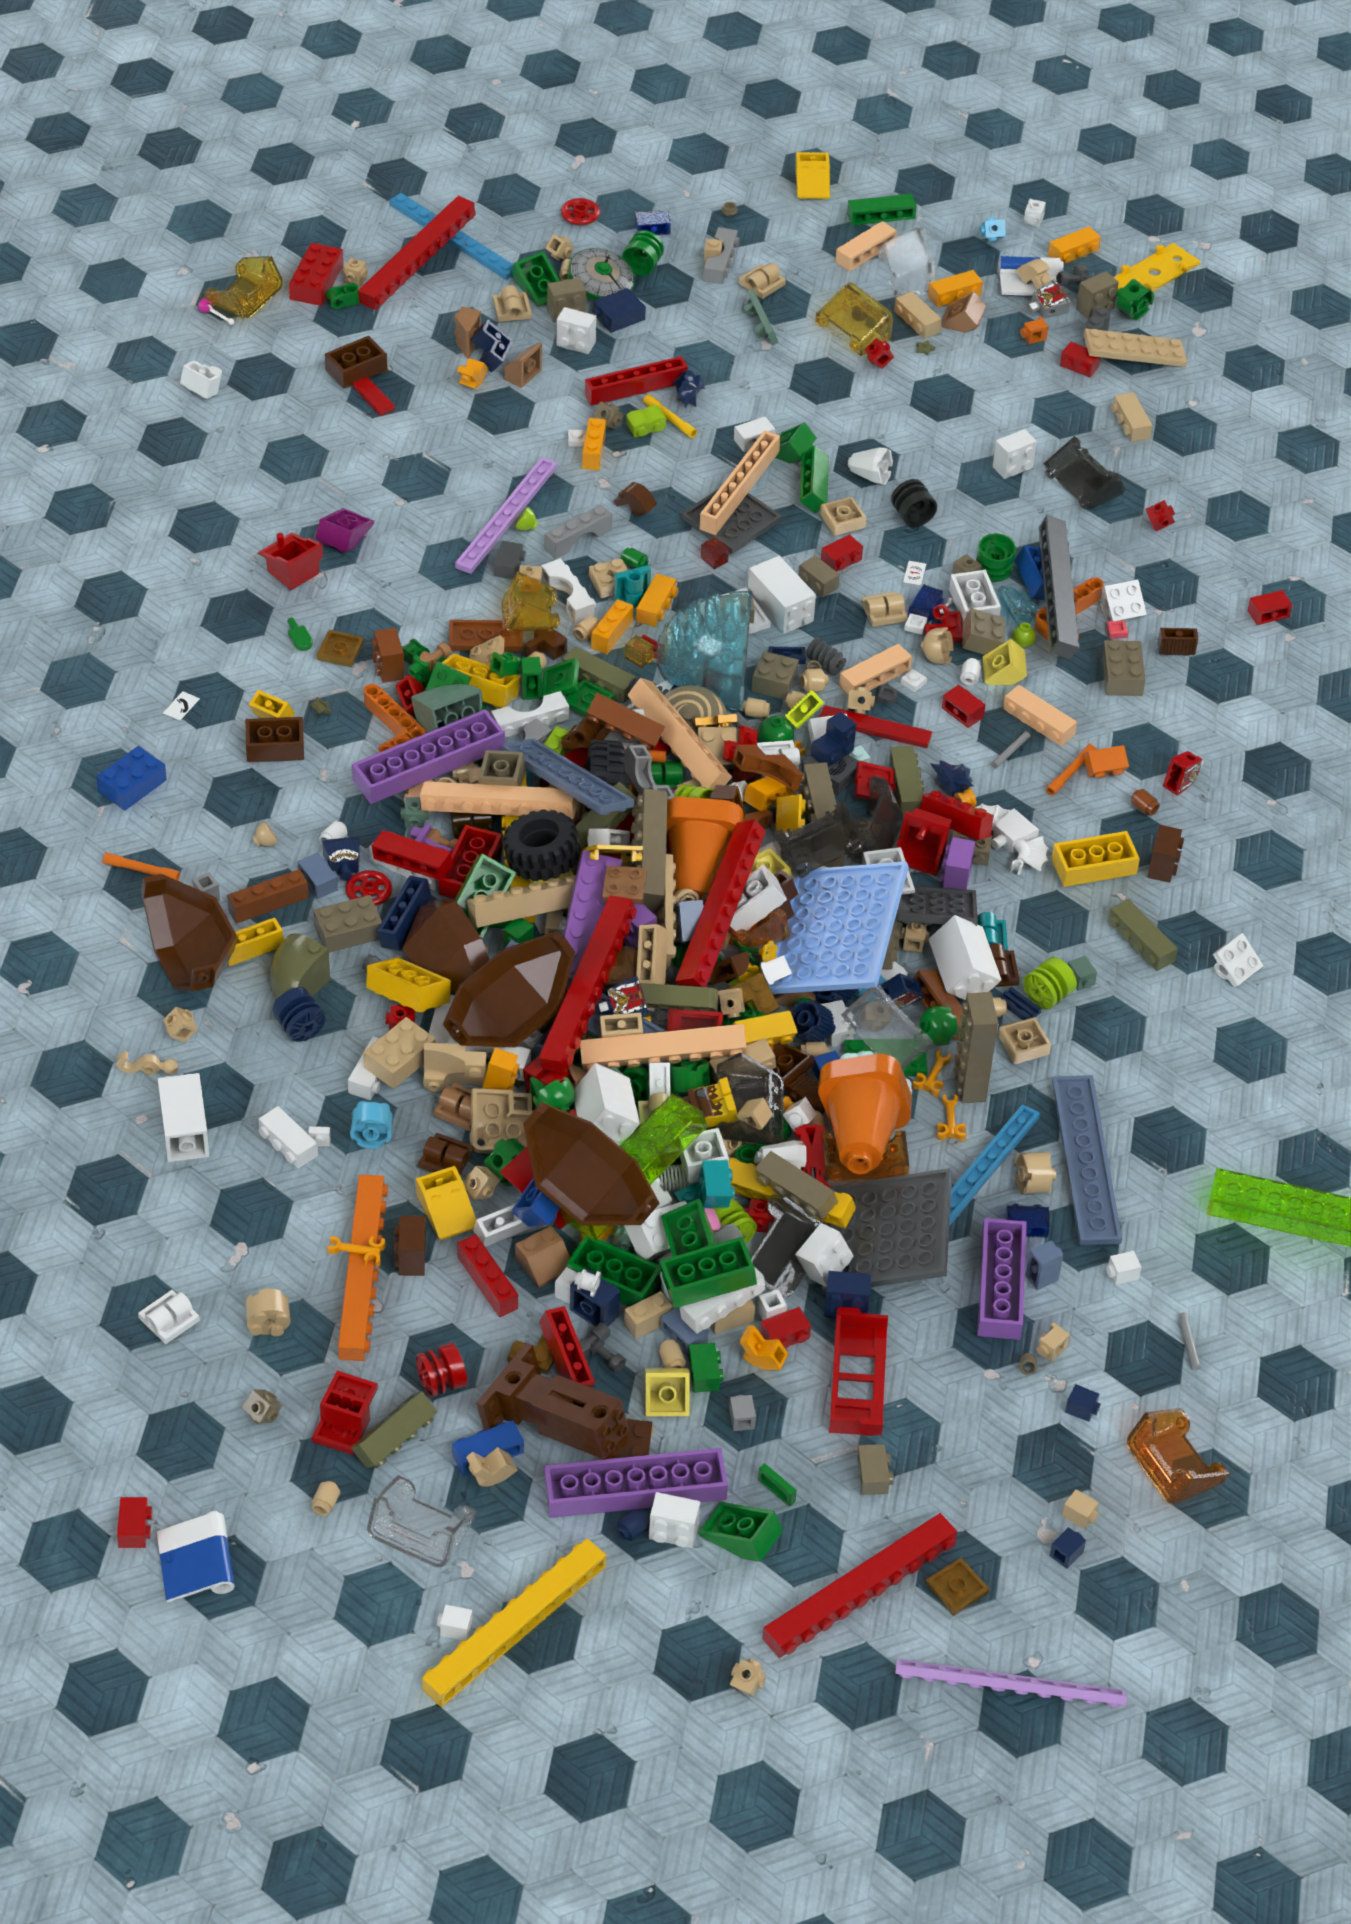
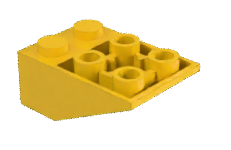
M796 152L797 198L830 199L829 153Z
M802 794L777 797L775 838L798 839L800 834H803L805 819H801V815L805 811L806 800L802 799Z
M455 1166L416 1178V1195L439 1240L474 1229L476 1217L464 1183Z

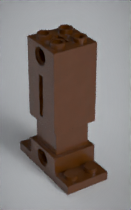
M528 1343L523 1345L476 1402L484 1430L494 1428L503 1423L504 1420L509 1422L513 1420L516 1425H519L523 1420L538 1426L541 1435L603 1460L614 1451L622 1437L626 1436L629 1430L621 1399L557 1374L553 1379L542 1376L534 1347Z

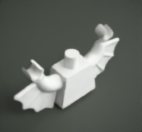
M983 803L975 807L985 809L987 813L994 815L992 847L997 850L1003 846L1010 853L1017 851L1018 857L1012 861L1010 872L1018 870L1017 875H1020L1024 863L1038 871L1042 870V865L1048 861L1046 853L1049 847L1044 844L1043 836L1038 837L1039 829L1015 809L1006 810L999 805L987 806Z

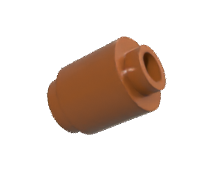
M1144 789L1136 790L1131 796L1132 805L1146 815H1154L1160 807L1158 800Z

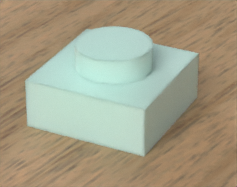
M861 745L855 747L850 756L870 763L871 757Z

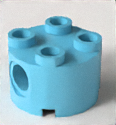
M358 1102L351 1115V1139H355L357 1145L368 1149L380 1148L383 1143H389L392 1137L393 1121L390 1106L386 1103Z

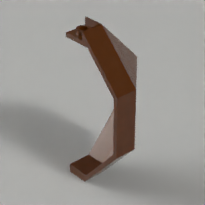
M163 874L143 877L141 894L153 949L174 990L197 991L214 987L235 950L237 935L217 898Z
M435 900L420 906L403 946V960L451 980L450 995H456L459 985L489 961L482 938L457 901Z
M557 931L504 948L459 985L443 1026L461 1046L517 1047L559 1012L575 951L567 939Z
M542 1102L523 1123L535 1186L581 1226L642 1225L660 1204L638 1162L592 1122Z

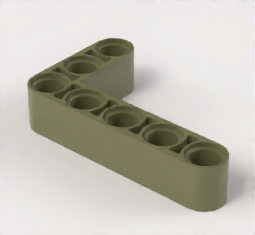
M640 983L647 1008L718 1012L719 995L718 990L715 988Z

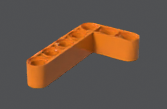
M1090 578L1073 589L1074 604L1076 605L1075 615L1101 599L1104 583L1100 578ZM1045 606L1037 612L1034 628L1049 641Z
M368 684L364 687V705L396 735V737L381 744L378 748V753L426 734L425 729L382 688L376 684Z

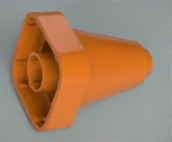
M673 797L667 800L666 850L669 854L673 855V863L676 864L675 874L673 875V879L676 880V887L673 891V896L681 889H692L698 894L699 900H703V905H705L737 822L744 821L743 809L739 805L726 800L693 797Z
M872 1054L833 1060L821 1068L818 1093L830 1125L833 1128L839 1159L852 1173L866 1174L880 1164L893 1130L904 1127L911 1119L912 1095L901 1065L890 1055Z

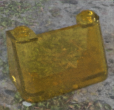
M272 256L243 257L236 264L238 279L225 291H218L217 288L211 287L203 294L213 306L240 318H250L281 290L283 279Z
M849 282L843 285L816 313L815 322L822 327L828 326L830 322L850 337L851 350L862 356L866 354L865 348L876 337L881 341L885 340L888 342L891 340L893 317L887 308L855 284Z
M517 571L501 603L503 628L508 631H552L554 628L557 629L561 619L558 613H551V607L555 606L558 601L557 589Z

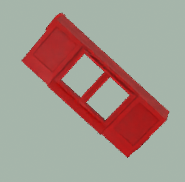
M839 1307L837 1309L829 1433L867 1436L882 1435L889 1315L861 1313L858 1308ZM840 1355L875 1358L874 1375L839 1372ZM839 1380L873 1383V1400L838 1398Z

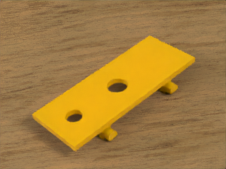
M1175 243L1165 248L1163 245H1157L1155 247L1156 253L1132 267L1125 264L1120 267L1122 273L1114 278L1119 282L1118 290L1124 288L1132 279H1135L1153 292L1198 266L1201 261ZM1173 258H1180L1181 261H1175ZM1151 270H1156V271H1158L1160 274H1159V275H1151V274L1149 273V271H1151Z
M593 845L581 848L580 853L583 850L589 851L591 860H599V854L621 855L622 864H630V861L642 860V853L636 852L643 850V846Z

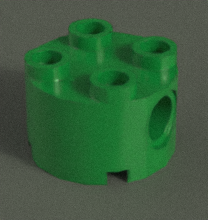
M1132 279L1124 288H1120L1117 291L1116 307L1130 318L1138 320L1149 311V304L1152 305L1154 302V292L1137 280Z
M702 1058L699 1061L685 1059L681 1063H670L671 1094H681L688 1092L687 1090L690 1089L695 1090L699 1087L710 1086L709 1061Z
M515 1138L507 1139L506 1141L500 1139L495 1143V1149L485 1159L484 1164L500 1179L504 1186H512L500 1171L526 1147Z

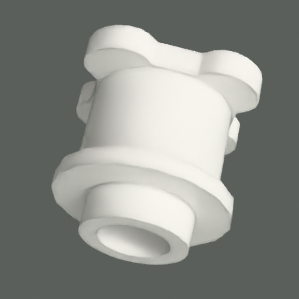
M583 1269L582 1272L577 1273L574 1284L577 1285L578 1290L591 1291L590 1296L594 1297L600 1284L601 1272L597 1271L596 1275Z

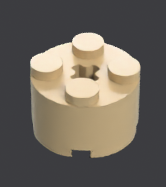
M1049 1152L1017 1154L1014 1167H1018V1174H1014L1019 1193H1050L1051 1183L1056 1179V1171L1054 1168H1051Z
M277 1289L258 1290L259 1294L253 1296V1294H250L245 1300L247 1327L250 1334L283 1335L284 1330L290 1325L291 1321L288 1296L286 1295L285 1297L283 1292Z

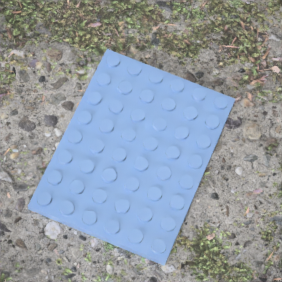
M907 862L797 870L794 883L798 895L790 900L794 916L780 926L775 943L778 947L777 958L784 955L792 974L774 981L772 985L768 984L772 994L877 988L909 868Z

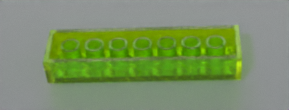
M672 1093L620 1147L638 1162L647 1181L651 1185L708 1126L703 1111ZM560 1208L566 1223L594 1241L611 1226H581Z
M1216 1168L1206 1215L1351 1247V1197Z

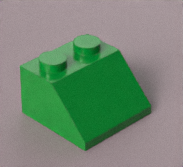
M805 422L785 430L779 435V453L775 458L789 464L794 461L800 462L802 460V453L814 446L813 443L817 437Z

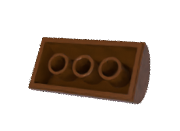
M781 1044L773 1051L776 1057V1068L731 1087L734 1100L738 1097L746 1103L747 1100L764 1098L769 1105L787 1089L789 1084L813 1067L814 1056L788 1044Z

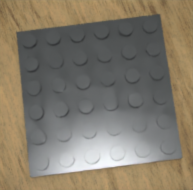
M950 1168L830 1187L834 1192L849 1194L853 1198L856 1207L846 1229L827 1223V1226L841 1233L854 1256L842 1272L871 1275L870 1287L947 1276L952 1171ZM822 1285V1290L826 1294L827 1287Z

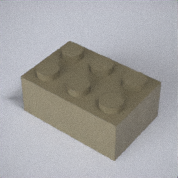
M1104 640L1102 665L1106 695L1143 696L1146 680L1141 641Z
M370 895L313 910L314 926L322 945L329 948V953L379 940L377 930L382 921Z

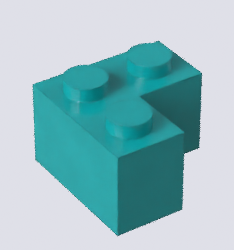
M728 1160L702 1161L697 1180L698 1199L700 1198L703 1201L705 1208H729L731 1199H734L735 1190L734 1186H731L730 1183L733 1174L732 1169L728 1167Z

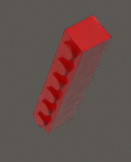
M682 356L588 378L585 379V396L590 405L593 406L600 402L605 403L675 386L674 380L680 377L681 372L688 370V366Z

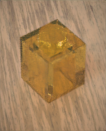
M636 635L625 644L624 658L643 668L654 658V645Z

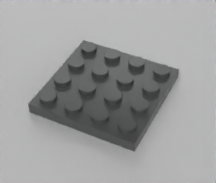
M718 490L681 513L682 520L730 554L735 553L782 521V516L748 493L716 535L700 530V513Z
M914 886L915 893L901 895L898 906V921L902 923L920 922L923 925H932L934 923L943 926L956 915L977 926L976 890Z

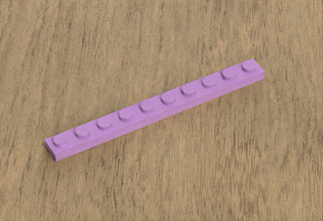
M544 457L540 458L455 562V568L470 574L473 573L557 469V462Z
M903 1659L896 1660L895 1674H900V1677L912 1679L913 1676L923 1677L922 1679L928 1682H935L936 1679L945 1680V1683L950 1685H959L960 1682L967 1683L968 1686L973 1688L989 1686L995 1691L1011 1689L1015 1693L1023 1695L1033 1692L1044 1698H1050L1051 1695L1061 1696L1060 1698L1066 1701H1074V1698L1084 1699V1702L1089 1704H1097V1701L1105 1702L1111 1707H1120V1705H1126L1127 1692L1122 1689Z

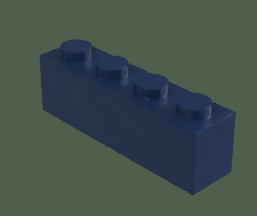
M415 876L408 877L377 930L381 947L400 951L410 932L419 907L427 904L431 897L427 879Z

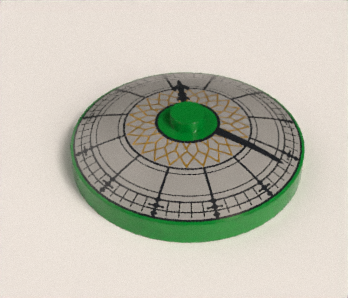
M599 248L585 249L576 253L569 263L568 278H580L586 289V297L591 300H597L629 288L631 291L634 284V273L630 265L625 260L623 261L622 257L608 250Z

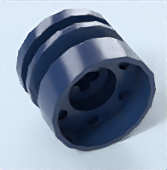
M301 987L293 988L283 993L276 1000L272 1008L273 1016L283 1027L288 1037L295 1042H302L314 1037L320 1032L326 1021L325 1013L315 1003L312 995L305 988Z

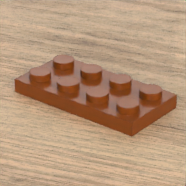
M450 620L449 647L451 651H470L473 647L501 635L505 639L504 652H523V621Z

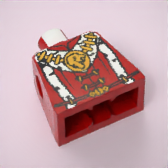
M1189 751L1171 758L1163 787L1177 796L1180 795L1197 780L1200 768L1203 765L1202 758L1195 756Z

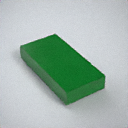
M762 1464L759 1467L758 1481L788 1506H792L796 1502L797 1490L768 1465Z

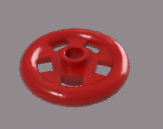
M574 198L562 205L561 215L564 220L571 224L588 225L598 219L600 209L592 200Z
M365 870L354 874L347 881L345 890L350 900L368 895L371 897L377 895L378 897L372 900L374 905L378 906L389 899L393 887L390 879L385 874L374 870ZM368 878H374L376 881L368 880ZM358 881H361V882H362V883L360 884V886H357V885H355V884H356ZM379 885H384L385 890H379ZM360 892L363 896L358 897L355 893Z

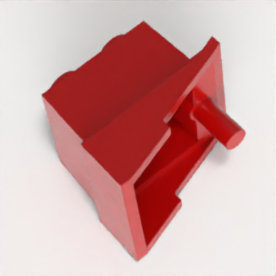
M292 532L286 536L283 533H277V541L258 552V555L266 559L267 571L290 590L318 575L319 561L323 558L321 543L310 538H303Z
M915 808L912 813L905 812L896 848L901 847L909 868L937 876L942 867L948 844L951 819Z
M669 1009L667 1031L722 1026L723 1012ZM705 1057V1058H704V1059H707V1061L712 1060V1059H710V1057Z

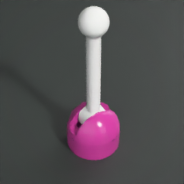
M203 298L199 302V311L203 313L211 311L226 320L229 325L234 324L232 318L229 319L212 309V303L208 299Z

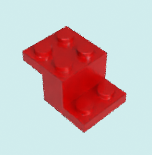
M336 1371L320 1403L321 1420L312 1436V1442L354 1455L351 1447L362 1438L370 1422V1404L378 1390V1383Z

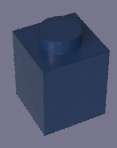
M1075 1384L1067 1400L1065 1413L1090 1422L1092 1416H1097L1101 1406V1403L1098 1402L1100 1394Z
M1068 1527L1052 1543L1049 1556L1068 1569L1084 1552L1086 1539L1079 1532L1073 1531Z

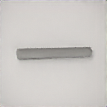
M1025 731L991 763L992 767L997 768L1030 737V734Z
M1182 1312L1179 1314V1319L1193 1370L1200 1369V1363L1187 1313Z

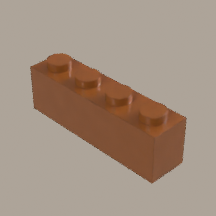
M596 693L585 715L591 723L597 725L600 723L609 732H618L622 734L624 739L630 742L634 740L640 743L639 745H645L647 750H654L665 726L599 693Z
M299 869L227 895L228 911L237 924L309 898L308 882Z
M918 970L913 979L918 980L924 996L920 1001L926 1009L940 1005L950 1007L952 1015H956L958 1022L957 1035L951 1040H959L958 1031L959 1028H962L960 1017L964 1015L962 1006L954 995L946 992L942 977L937 970Z

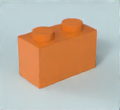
M1124 745L1092 750L1084 755L1088 777L1095 776V779L1104 778L1106 774L1112 773L1113 776L1122 775L1129 767Z

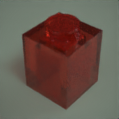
M715 537L701 544V558L713 569H716L728 563L729 549Z

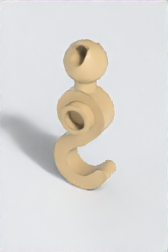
M127 1051L118 1055L116 1063L117 1068L126 1073H135L141 1070L147 1075H152L159 1070H163L166 1074L172 1075L178 1070V1063L174 1059L160 1062L159 1058L152 1054L142 1056L133 1063L126 1062L129 1057V1052Z

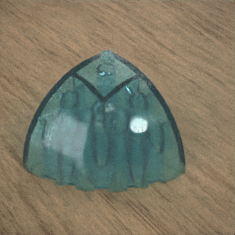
M730 591L727 595L718 596V594H713L712 597L705 600L700 598L691 602L689 607L684 610L680 609L677 611L669 623L664 625V629L657 641L656 663L663 679L673 689L687 685L704 687L715 693L721 699L726 709L742 711L752 591Z

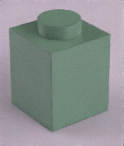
M1086 956L1068 962V966L1076 977L1077 991L1095 985L1097 971Z

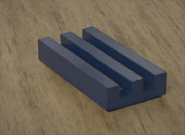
M768 646L769 653L798 659V664H806L805 647Z
M1010 987L1008 992L1005 991L1003 996H999L1001 999L1006 1000L1007 1009L1022 1020L1035 1018L1041 1013L1040 1007L1013 987Z

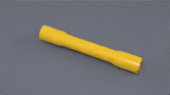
M647 394L644 397L643 403L647 406H659L666 419L692 439L697 435V430L672 413L653 396Z

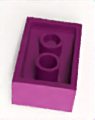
M342 508L320 519L315 539L321 541L323 545L337 548L340 552H348L357 546L374 525L375 521Z

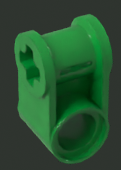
M356 283L332 287L327 290L326 297L330 300V305L335 310L357 305L359 303V287Z
M411 639L407 645L402 646L404 661L410 665L413 664V657L415 655L420 657L424 651L430 654V650L416 639Z

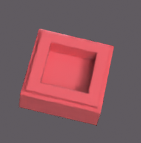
M1107 621L1106 628L1109 639L1128 637L1125 621Z

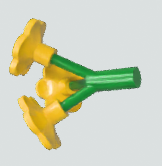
M739 937L733 941L741 952H748L749 958L755 964L751 966L749 963L747 971L739 976L740 982L761 972L760 963L751 953H758L762 956V960L765 963L777 958L778 947L772 940H769L760 949L749 948Z

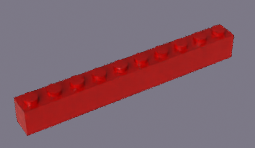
M458 195L358 290L359 303L373 310H377L396 290L403 286L417 270L423 267L439 249L444 247L460 229L464 228L474 218L476 214L474 202Z
M755 819L737 822L677 974L675 981L680 986L707 987L766 833Z
M609 895L539 1055L543 1070L566 1073L569 1066L572 1065L573 1056L576 1049L580 1047L582 1035L587 1031L588 1021L595 1012L597 1000L601 998L604 984L608 982L610 970L615 966L616 956L622 949L625 935H628L632 919L636 917L637 910L632 899Z
M941 1513L937 1514L764 1626L762 1639L778 1658L785 1654L790 1655L802 1643H808L819 1632L827 1631L837 1620L845 1619L857 1607L862 1608L874 1596L882 1595L889 1586L897 1585L909 1573L913 1574L926 1562L934 1561L941 1552L952 1549L956 1544L958 1531Z

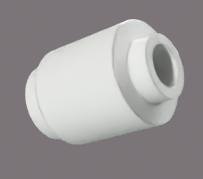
M969 658L963 663L960 680L965 685L972 686L978 683L981 666L977 659Z
M333 821L321 833L319 837L320 843L322 844V840L345 838L347 836L345 824Z

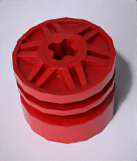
M450 1342L437 1348V1357L432 1350H427L426 1355L422 1352L416 1355L418 1376L429 1397H436L438 1392L444 1394L446 1392V1383L451 1390L467 1385L465 1366L454 1343Z

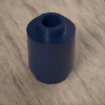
M634 1510L617 1523V1533L623 1540L632 1541L648 1528L650 1518L644 1510Z

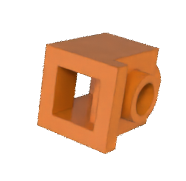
M1038 317V320L1024 323V328L1020 330L1021 336L1028 344L1047 340L1048 325L1042 317Z

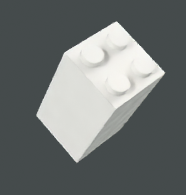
M780 556L749 568L748 591L753 595V598L765 615L783 634L814 621L816 594Z
M954 915L928 939L947 993L966 1000L967 993L989 992L1001 981L982 926H975L972 922Z
M594 1063L574 1089L576 1113L578 1117L592 1122L622 1147L640 1124L630 1078Z
M199 1073L158 1078L168 1162L210 1157Z

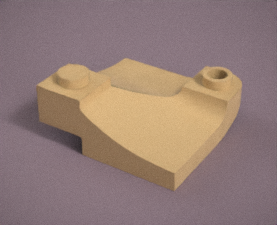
M424 1043V1087L426 1089L436 1092L443 1091L446 1086L454 1083L461 1085L484 1084L486 1052L466 1051V1046H461L460 1044Z
M473 1088L471 1090L470 1145L474 1147L475 1152L491 1154L495 1149V1143L500 1139L506 1141L507 1139L515 1138L527 1147L523 1123L533 1112L532 1093H513V1090ZM477 1141H482L483 1146H479L477 1144Z

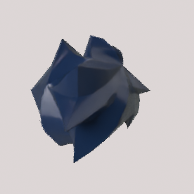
M686 370L681 372L680 377L674 380L677 389V401H683L685 408L689 403L696 406L697 393L702 389H706L700 375H696L692 370Z
M939 760L940 764L930 763L937 773L935 780L953 797L954 794L958 792L963 793L964 790L974 786L971 784L973 781L970 777L971 769L965 767L964 764L951 765L942 760Z

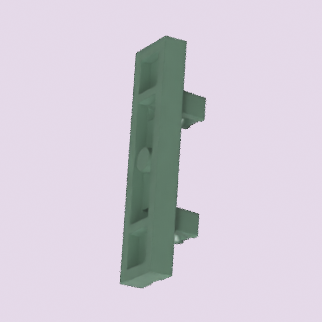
M754 290L747 291L751 302L745 305L744 309L748 317L757 314L761 321V324L754 327L758 338L768 335L772 345L779 343Z

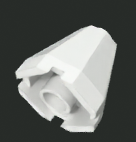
M879 447L853 453L848 459V467L851 472L874 483L886 485L891 476V471H888L889 466L892 467L893 460L891 450Z
M793 1140L762 1146L759 1151H756L754 1163L758 1165L772 1151L801 1170L802 1167L806 1166V1145L803 1144V1141Z

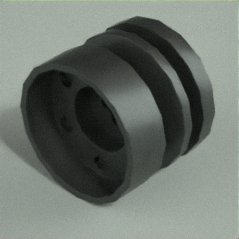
M918 479L904 481L898 485L891 495V502L894 508H896L906 525L910 527L926 524L937 512L938 505L935 499L928 492L923 482Z

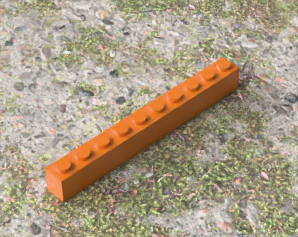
M359 1174L351 1244L369 1247V1238L371 1236L374 1237V1244L381 1243L383 1236L379 1234L380 1231H384V1218L381 1217L382 1214H386V1201H383V1199L388 1197V1184H385L384 1176ZM349 1253L338 1344L339 1360L365 1361L366 1353H370L371 1341L367 1340L368 1335H372L373 1323L369 1321L370 1317H374L375 1305L371 1303L372 1300H376L377 1287L373 1286L374 1282H378L379 1270L376 1269V1260L374 1259L370 1260L368 1265H365L364 1254Z

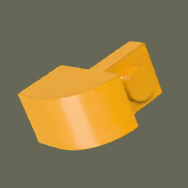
M468 358L466 366L459 365L457 369L458 374L461 376L459 384L478 389L486 376L488 367L483 362Z
M755 1325L747 1326L739 1341L745 1349L743 1358L751 1365L763 1370H781L788 1356V1352L779 1339L764 1340Z

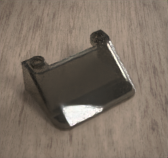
M738 1053L717 1064V1080L719 1082V1079L727 1077L737 1114L747 1100L759 1098L765 1099L773 1113L763 1129L760 1130L742 1120L718 1123L716 1128H719L722 1139L770 1145L782 1143L783 1080L780 1075L743 1053Z
M772 1194L767 1202V1211L775 1218V1221L754 1251L751 1259L754 1267L764 1275L765 1289L770 1292L779 1289L782 1297L788 1298L794 1293L806 1274L795 1254L821 1222L811 1217L805 1210L786 1196Z

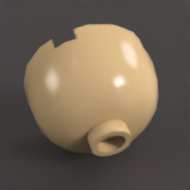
M947 627L929 631L924 641L921 642V651L934 664H949L952 660V656L949 657V653L953 651V638L951 632L946 631Z

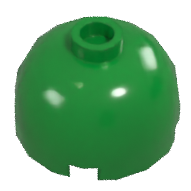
M768 717L758 727L757 743L793 740L794 743V728L784 717Z
M946 1005L934 1006L922 1013L919 1021V1031L926 1042L936 1046H945L951 1044V1039L956 1037L958 1022L956 1015H952L950 1007Z
M640 1065L624 1070L622 1074L630 1078L631 1087L634 1090L635 1105L638 1107V1101L649 1100V1068Z
M563 1077L565 1081L561 1083L559 1080H555L538 1091L540 1096L538 1098L533 1097L535 1105L538 1107L543 1102L569 1112L571 1110L569 1107L574 1103L575 1090L569 1078Z

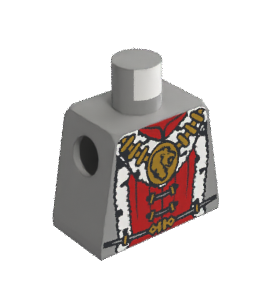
M1055 279L1033 292L1032 303L1027 305V309L1030 314L1038 311L1042 318L1046 319L1068 313L1071 302Z

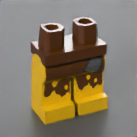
M727 1077L719 1079L720 1083L708 1087L687 1090L689 1096L678 1099L682 1112L693 1109L692 1113L683 1115L686 1128L698 1126L699 1131H702L705 1128L739 1120Z

